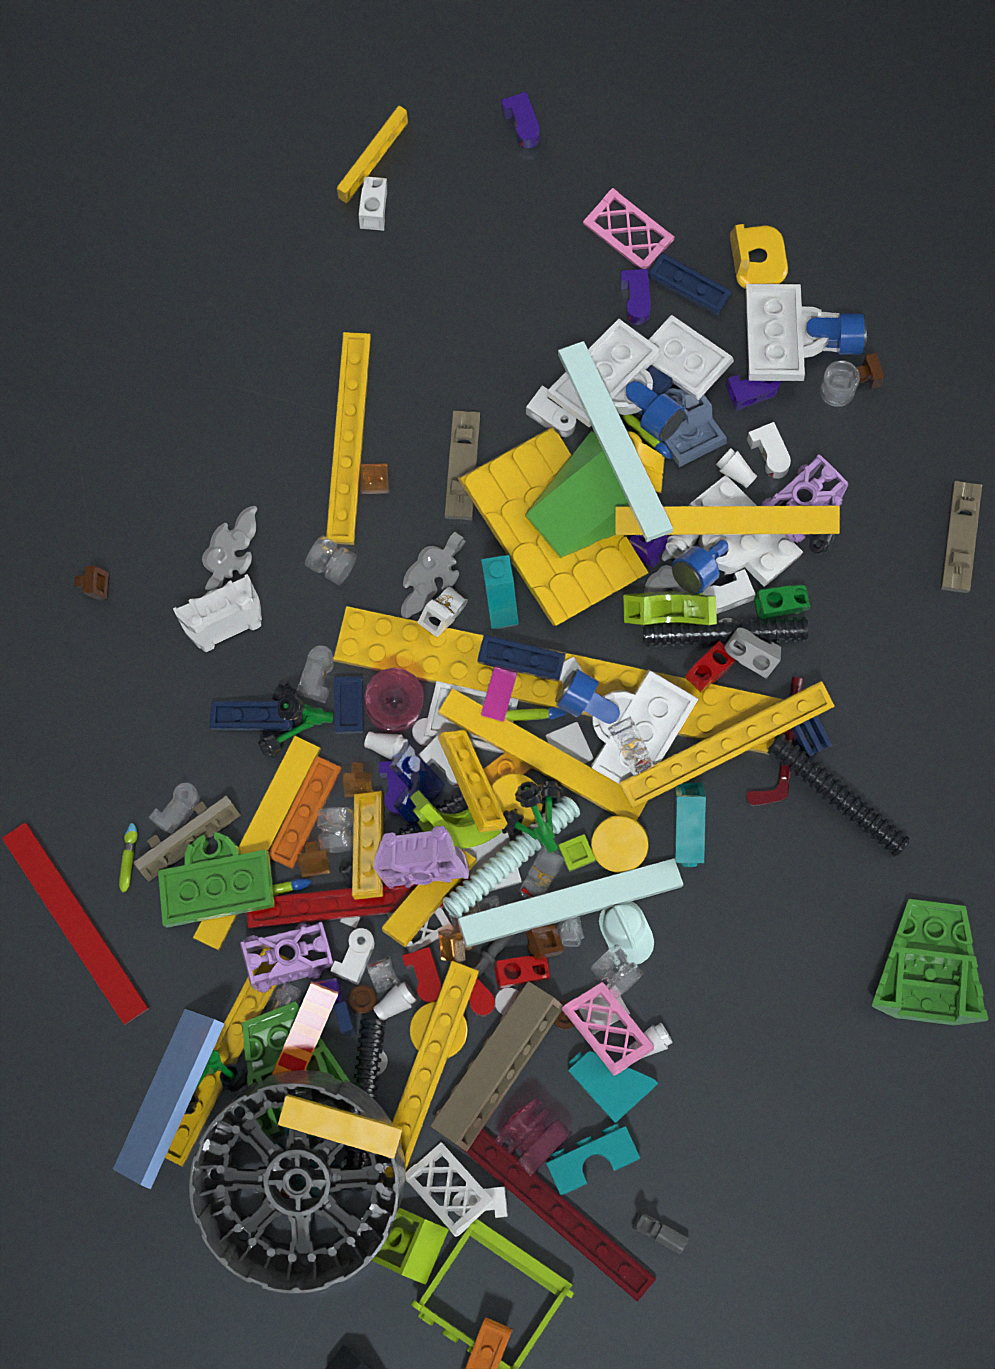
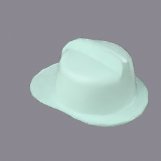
M631 901L601 911L599 918L600 929L615 959L627 965H637L647 960L653 951L654 939L639 906Z

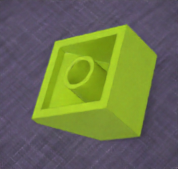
M399 1208L386 1241L371 1261L426 1285L449 1229Z

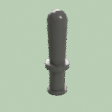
M516 934L495 939L486 951L480 953L482 955L481 958L473 966V969L479 971L477 978L480 979L486 968L491 963L494 964L496 962V956Z

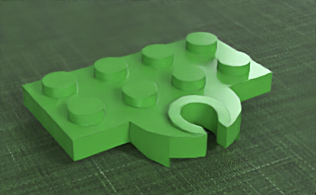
M214 832V839L218 842V849L214 854L208 855V837L205 835L198 837L192 844L187 846L185 865L158 870L163 926L166 928L275 907L269 852L267 850H260L241 854L239 847L232 839L221 833Z

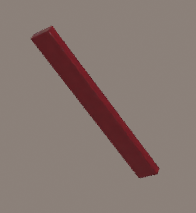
M484 1129L481 1130L467 1152L463 1150L634 1300L638 1302L654 1283L655 1277Z

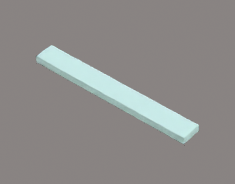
M584 341L558 350V356L646 542L672 533L673 527Z
M670 859L458 918V924L467 948L678 889L683 886V882L675 859Z

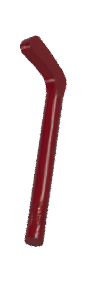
M792 677L790 696L802 690V678ZM791 729L785 731V739H791L793 741L792 744L795 745V737ZM780 765L776 789L770 791H749L746 794L748 804L751 806H761L785 800L789 792L791 772L788 771L789 767L787 765Z

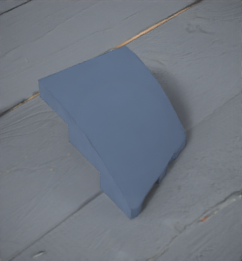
M672 388L667 390L665 394L685 408V417L679 428L669 439L662 441L668 446L672 458L679 467L727 444L726 436L713 419L712 405L705 395L697 400L682 389Z

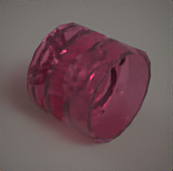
M389 668L380 671L372 677L366 687L364 705L367 717L375 727L383 732L399 733L408 730L416 724L421 716L424 702L423 688L416 676L405 669ZM391 697H396L397 702H402L397 705V709H391V704H386L391 701Z
M537 1098L525 1106H521L502 1126L499 1136L494 1141L500 1147L510 1138L513 1143L507 1148L505 1153L509 1155L520 1148L523 1153L519 1157L517 1164L530 1177L572 1133L559 1119L546 1126L543 1122L550 1110L546 1108L536 1116L534 1111L541 1104Z

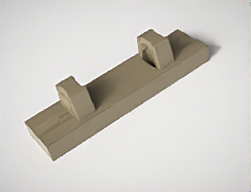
M453 411L445 505L446 519H473L474 503L458 478L477 468L480 412ZM458 440H469L471 444L458 443Z
M954 481L941 582L942 590L969 593L982 491L981 484ZM960 511H969L972 513V516L958 513Z
M227 796L209 808L206 807L203 801L193 807L198 816L164 841H161L157 835L147 840L152 849L133 863L148 882L158 876V870L167 869L183 858L188 844H192L202 835L209 839L214 835V832H219L241 816Z

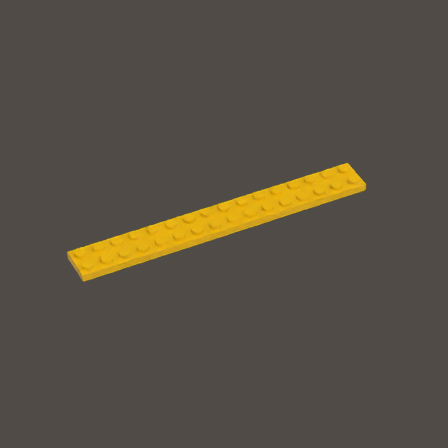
M346 606L334 655L335 662L432 683L439 681L479 691H488L494 667L477 662L484 635L446 628L436 637L418 624V621ZM565 653V661L574 657L582 671L598 681L595 692L601 696L618 690L635 693L648 670ZM654 672L698 698V701L677 735L704 740L782 701L780 698L711 684L705 691L700 693L685 678ZM517 673L511 698L544 707L559 708L556 706L555 698L563 683L561 680L555 682ZM585 711L581 713L582 715L592 717V715ZM775 737L749 749V751L768 754L767 749L774 742Z

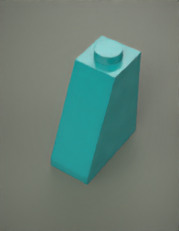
M509 555L481 559L491 629L519 625Z
M684 782L674 787L675 862L681 863V866L695 867L698 863H704L706 796L703 783Z
M591 1051L585 1055L580 1052L569 1062L571 1068L568 1070V1073L614 1124L658 1084L655 1079L628 1067L613 1076L600 1057Z

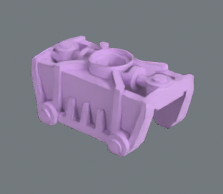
M818 455L809 466L807 464L802 465L798 469V476L778 494L776 493L773 498H766L761 506H780L785 500H789L786 506H840L843 501L842 497L848 487V482L821 455ZM822 464L824 468L822 469L821 477L819 479L813 478L808 482ZM835 478L839 481L832 490L820 491L823 488V482H829ZM801 489L809 490L812 494L811 501L801 502L797 498V492ZM784 534L789 540L796 543L802 542L806 537V534Z
M437 826L432 831L398 836L395 833L384 834L374 862V869L390 889L405 885L406 888H410L413 884L427 885L433 881L449 883L452 879H468L469 876L466 856L458 846L454 847L452 836L444 826Z
M322 922L311 926L301 923L295 927L296 930L278 933L265 938H258V936L253 935L247 937L244 940L245 942H240L251 987L255 990L257 989L258 992L264 993L268 992L271 986L306 977L312 980L320 978L322 973L333 964ZM320 932V936L311 944L306 945L305 941L297 943L298 940L311 937ZM284 945L291 946L295 952L294 958L290 961L283 960L279 956L280 947ZM267 947L271 949L265 951V955L259 956L258 954H247V952H253ZM309 950H315L316 952H325L327 958L310 961L302 956L308 955ZM267 961L268 965L276 963L271 972L253 976L252 971L258 968L262 962Z

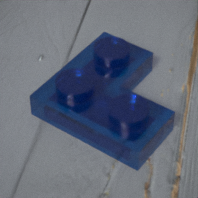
M408 745L402 747L389 767L407 786L393 807L413 826L418 825L417 822L420 819L413 811L416 805L410 797L419 790L432 804L445 783L424 762L418 753Z

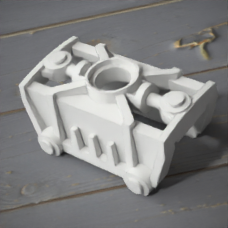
M248 574L236 582L228 581L222 588L211 590L201 598L188 600L189 603L182 607L173 608L186 635L199 649L201 648L204 652H208L214 649L215 644L247 629L255 630L261 627V604Z

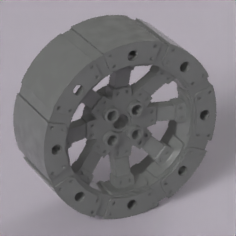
M297 1070L268 1076L266 1080L260 1083L256 1081L238 1093L209 1125L199 1142L200 1147L193 1157L189 1179L192 1214L195 1223H198L202 1232L201 1237L212 1254L229 1271L246 1282H254L261 1285L263 1289L281 1293H309L330 1288L331 1284L339 1281L344 1282L363 1269L375 1257L386 1241L401 1205L405 1187V1160L400 1140L394 1159L369 1152L371 1163L364 1164L363 1167L342 1168V1166L331 1165V1163L337 1156V1152L345 1144L325 1139L312 1146L310 1135L289 1128V1136L285 1146L279 1141L276 1142L267 1133L258 1117L266 1113L269 1108L283 1107L287 1094L392 1124L382 1107L355 1084L347 1080L343 1082L335 1079L334 1075L328 1073ZM296 1087H306V1089L300 1091ZM238 1106L243 1107L246 1111L245 1116L238 1117L235 1114V1108ZM239 1137L245 1142H249L257 1150L266 1166L259 1167L258 1169H241L239 1166L231 1165L232 1148ZM288 1158L291 1161V1166H282L281 1159ZM310 1159L317 1162L319 1166H312L310 1164ZM389 1166H392L395 1176L389 1177L385 1173V1169ZM216 1168L217 1173L221 1174V1178L214 1179L211 1176L212 1169ZM292 1175H303L306 1179V1185L296 1186L292 1182ZM312 1187H318L321 1190V1194L314 1196L310 1190ZM353 1187L373 1189L370 1200L372 1204L368 1206L361 1217L355 1212L351 1213L341 1205L333 1192L340 1191L342 1188ZM240 1188L257 1189L258 1192H264L266 1198L262 1202L263 1204L253 1214L250 1213L245 1217L240 1208L235 1204L233 1191ZM282 1188L284 1189V1191L286 1192V1194L289 1195L288 1197H287V1196H284V1195L282 1194V1192H281V1189H282ZM313 1212L321 1217L324 1216L334 1224L341 1236L329 1244L315 1245L314 1239L311 1238L310 1227ZM288 1215L292 1229L290 1245L274 1242L270 1237L263 1234L266 1226L276 1216ZM369 1229L372 1232V1237L364 1239L361 1236V1231ZM245 1230L249 1237L247 1240H240L238 1233ZM302 1255H308L307 1259L311 1262L309 1265L301 1264L300 1257Z

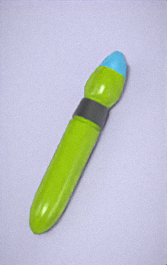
M133 823L129 825L124 836L125 844L119 877L121 892L127 891L131 881L135 850L134 843L138 837L137 828Z

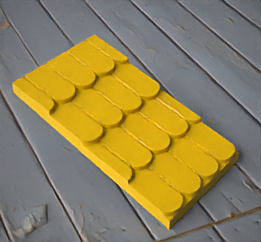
M552 427L464 474L458 480L506 554L509 555L511 562L552 625L557 626L648 574V571L624 535L604 538L591 546L560 558L525 517L526 513L572 456L559 434Z

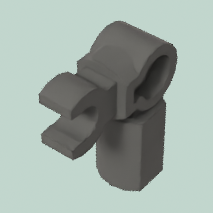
M640 1211L632 1228L649 1238L654 1236V1241L681 1255L689 1238L664 1224L660 1226L659 1221Z

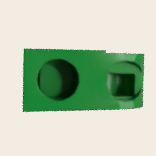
M805 585L759 590L754 597L757 618H761L762 621L770 617L801 613L811 608Z

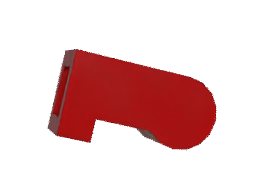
M719 641L688 671L684 678L702 693L712 683L724 676L736 659L726 652L724 645ZM716 653L722 654L726 659V664H723L714 655Z
M427 947L402 955L406 969L414 967L419 982L417 993L420 999L425 1003L436 1002L442 985L430 948Z
M524 956L499 960L493 964L498 990L527 984L528 981L533 983L551 978L547 958L536 959L535 956Z
M477 978L469 1002L472 1011L477 1016L486 1017L495 1010V998Z

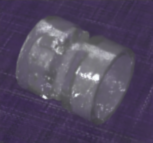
M847 361L831 363L826 368L820 386V394L823 400L835 407L848 404L853 399L860 381L857 368Z
M322 535L311 548L306 558L305 566L319 574L325 572V578L340 585L352 570L357 555L344 547L338 549L336 542Z
M333 807L318 810L316 812L317 828L322 830L318 835L319 851L337 853L353 850V832L350 830L354 823L353 809Z
M618 944L609 949L590 968L600 981H607V988L617 999L644 975L634 962L628 963V955ZM613 966L619 969L617 973L613 971Z

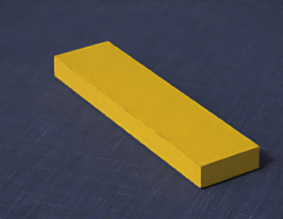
M401 106L396 108L338 185L337 192L340 200L345 203L350 201L364 182L365 177H368L408 124L407 110Z
M466 730L441 732L438 740L479 833L504 829L507 821Z
M382 791L354 794L352 896L354 899L383 896V881L374 869L375 857L383 838L384 795Z
M461 849L466 856L470 871L477 863L476 858ZM463 878L452 879L449 883L433 881L427 885H417L383 925L382 931L403 947H406L443 903V898L448 897Z
M289 1094L286 1095L278 1122L280 1126L393 1159L403 1130L402 1127Z

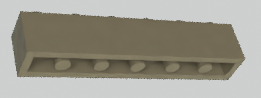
M528 981L525 987L517 993L511 1008L501 1017L499 1025L492 1036H489L484 1042L483 1049L477 1058L469 1064L467 1072L460 1083L452 1089L448 1101L436 1113L431 1127L467 1152L561 1013L563 1005L553 996Z

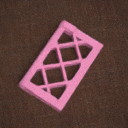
M614 188L605 195L602 201L583 221L587 228L639 269H648L675 239V236L666 231ZM616 200L626 210L610 211L609 205ZM629 214L635 215L646 226L630 227ZM626 215L627 228L611 229L610 216ZM607 216L608 229L604 230L595 222L599 217ZM649 230H654L663 239L659 243L651 244ZM647 231L648 244L632 245L631 232ZM628 232L629 246L623 245L612 234ZM648 249L649 255L642 260L632 250Z
M603 982L562 1007V1011L568 1016L613 1076L619 1074L628 1066L654 1050L652 1043ZM601 995L610 1007L593 1005L592 1003L595 998ZM579 1008L589 1009L587 1022H583L575 1011ZM591 1010L609 1013L607 1026L589 1023ZM611 1014H616L627 1029L611 1027ZM588 1028L606 1031L604 1044H600ZM608 1032L626 1035L624 1048L606 1045ZM629 1035L633 1036L640 1044V1047L636 1050L627 1048ZM605 1050L623 1053V1057L614 1063Z

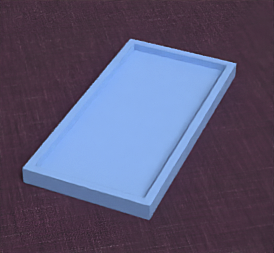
M184 1009L113 1170L144 1187L152 1188L224 1023Z

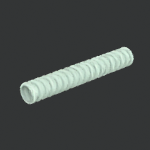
M563 796L560 799L561 802L554 804V808L552 807L553 833L555 834L560 833V828L565 829L567 822L572 823L573 817L577 818L580 816L578 806L569 797ZM543 813L541 816L544 823H546V813ZM535 820V824H530L528 827L534 830L539 826ZM522 832V836L517 835L515 837L516 841L511 840L509 842V847L504 846L502 848L503 852H497L496 858L491 857L489 859V864L484 863L483 869H477L476 875H470L469 881H463V886L456 887V892L452 891L449 894V898H443V905L453 917L461 918L463 912L467 913L469 911V906L474 907L475 901L480 902L482 895L487 896L489 889L494 890L495 884H501L502 878H508V873L515 872V867L519 868L522 865V861L526 862L528 856H533L535 850L539 851L541 849L538 839L535 840Z

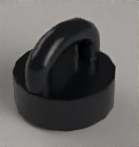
M807 534V538H810L809 547L815 554L825 553L830 543L834 544L836 534ZM817 541L823 542L821 547L816 546Z

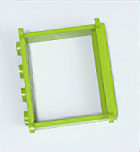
M476 1219L470 1224L419 1303L413 1299L410 1305L420 1311L418 1314L419 1318L431 1326L434 1322L445 1328L442 1334L455 1343L461 1339L469 1345L466 1350L469 1353L472 1352L475 1340L425 1306L471 1236L558 1296L513 1366L501 1359L498 1369H519L565 1296L573 1297L574 1293L570 1291L572 1284Z

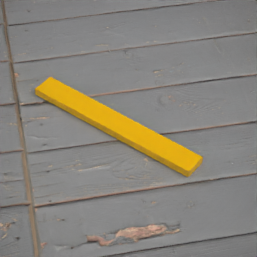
M343 332L326 543L354 545L371 335L366 333Z
M840 506L663 507L673 527L672 533L667 535L840 534ZM615 507V535H643L630 507Z
M819 681L619 782L631 808H634L835 706L823 682Z
M452 688L438 715L615 816H629L635 820L638 819L647 801L631 808L619 783L507 719L502 722L481 716L483 709L481 704Z
M294 736L239 845L241 854L260 850L270 851L315 757L318 756L321 750L320 747ZM238 914L201 921L193 938L220 951Z
M263 948L259 956L265 955V951L271 949ZM279 954L283 960L290 961L289 958ZM267 961L262 962L258 968L252 971L253 976L271 972L276 963L268 965ZM248 976L213 1048L214 1051L219 1053L221 1062L225 1066L232 1063L237 1064L244 1050L242 1022L263 1014L277 985L271 986L268 992L261 993L251 987ZM217 1071L215 1074H207L194 1092L198 1097L195 1112L183 1116L165 1156L166 1159L184 1167L224 1089L220 1081L221 1071Z
M454 961L451 962L392 1122L393 1125L403 1128L400 1142L404 1154L405 1172L479 974L478 970ZM392 1166L385 1169L387 1176H395Z

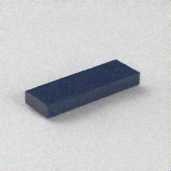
M663 252L648 274V278L716 316L720 314L732 294V291Z
M484 635L477 662L491 667L559 682L566 654Z
M211 701L209 729L293 731V720L289 721L280 718L278 715L279 701Z

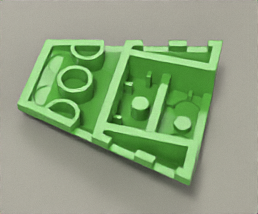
M591 431L525 515L560 558L591 546L604 538L607 539L614 536L615 507H630L595 432Z
M908 899L872 1007L894 1018L946 1025L988 1021L987 1010H985L982 985L979 982L977 972V960L972 947L973 940L966 906Z
M296 1001L242 1022L245 1060L248 1069V1086L256 1081L260 1083L266 1080L268 1076H271L300 1009ZM319 1037L306 1070L334 1075L335 1079L350 1082L321 1037ZM298 1087L300 1091L306 1089V1087ZM283 1107L269 1108L266 1113L258 1117L263 1123L262 1127L272 1138L287 1135L285 1127L278 1125Z

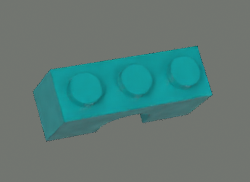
M618 1124L603 1130L604 1136L595 1141L590 1136L575 1143L577 1149L569 1153L564 1148L549 1155L551 1161L547 1162L546 1165L560 1196L587 1184L582 1167L584 1161L590 1156L600 1155L606 1158L613 1172L641 1159L626 1126L619 1128Z

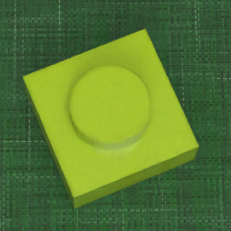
M585 834L558 845L569 872L595 862V857Z

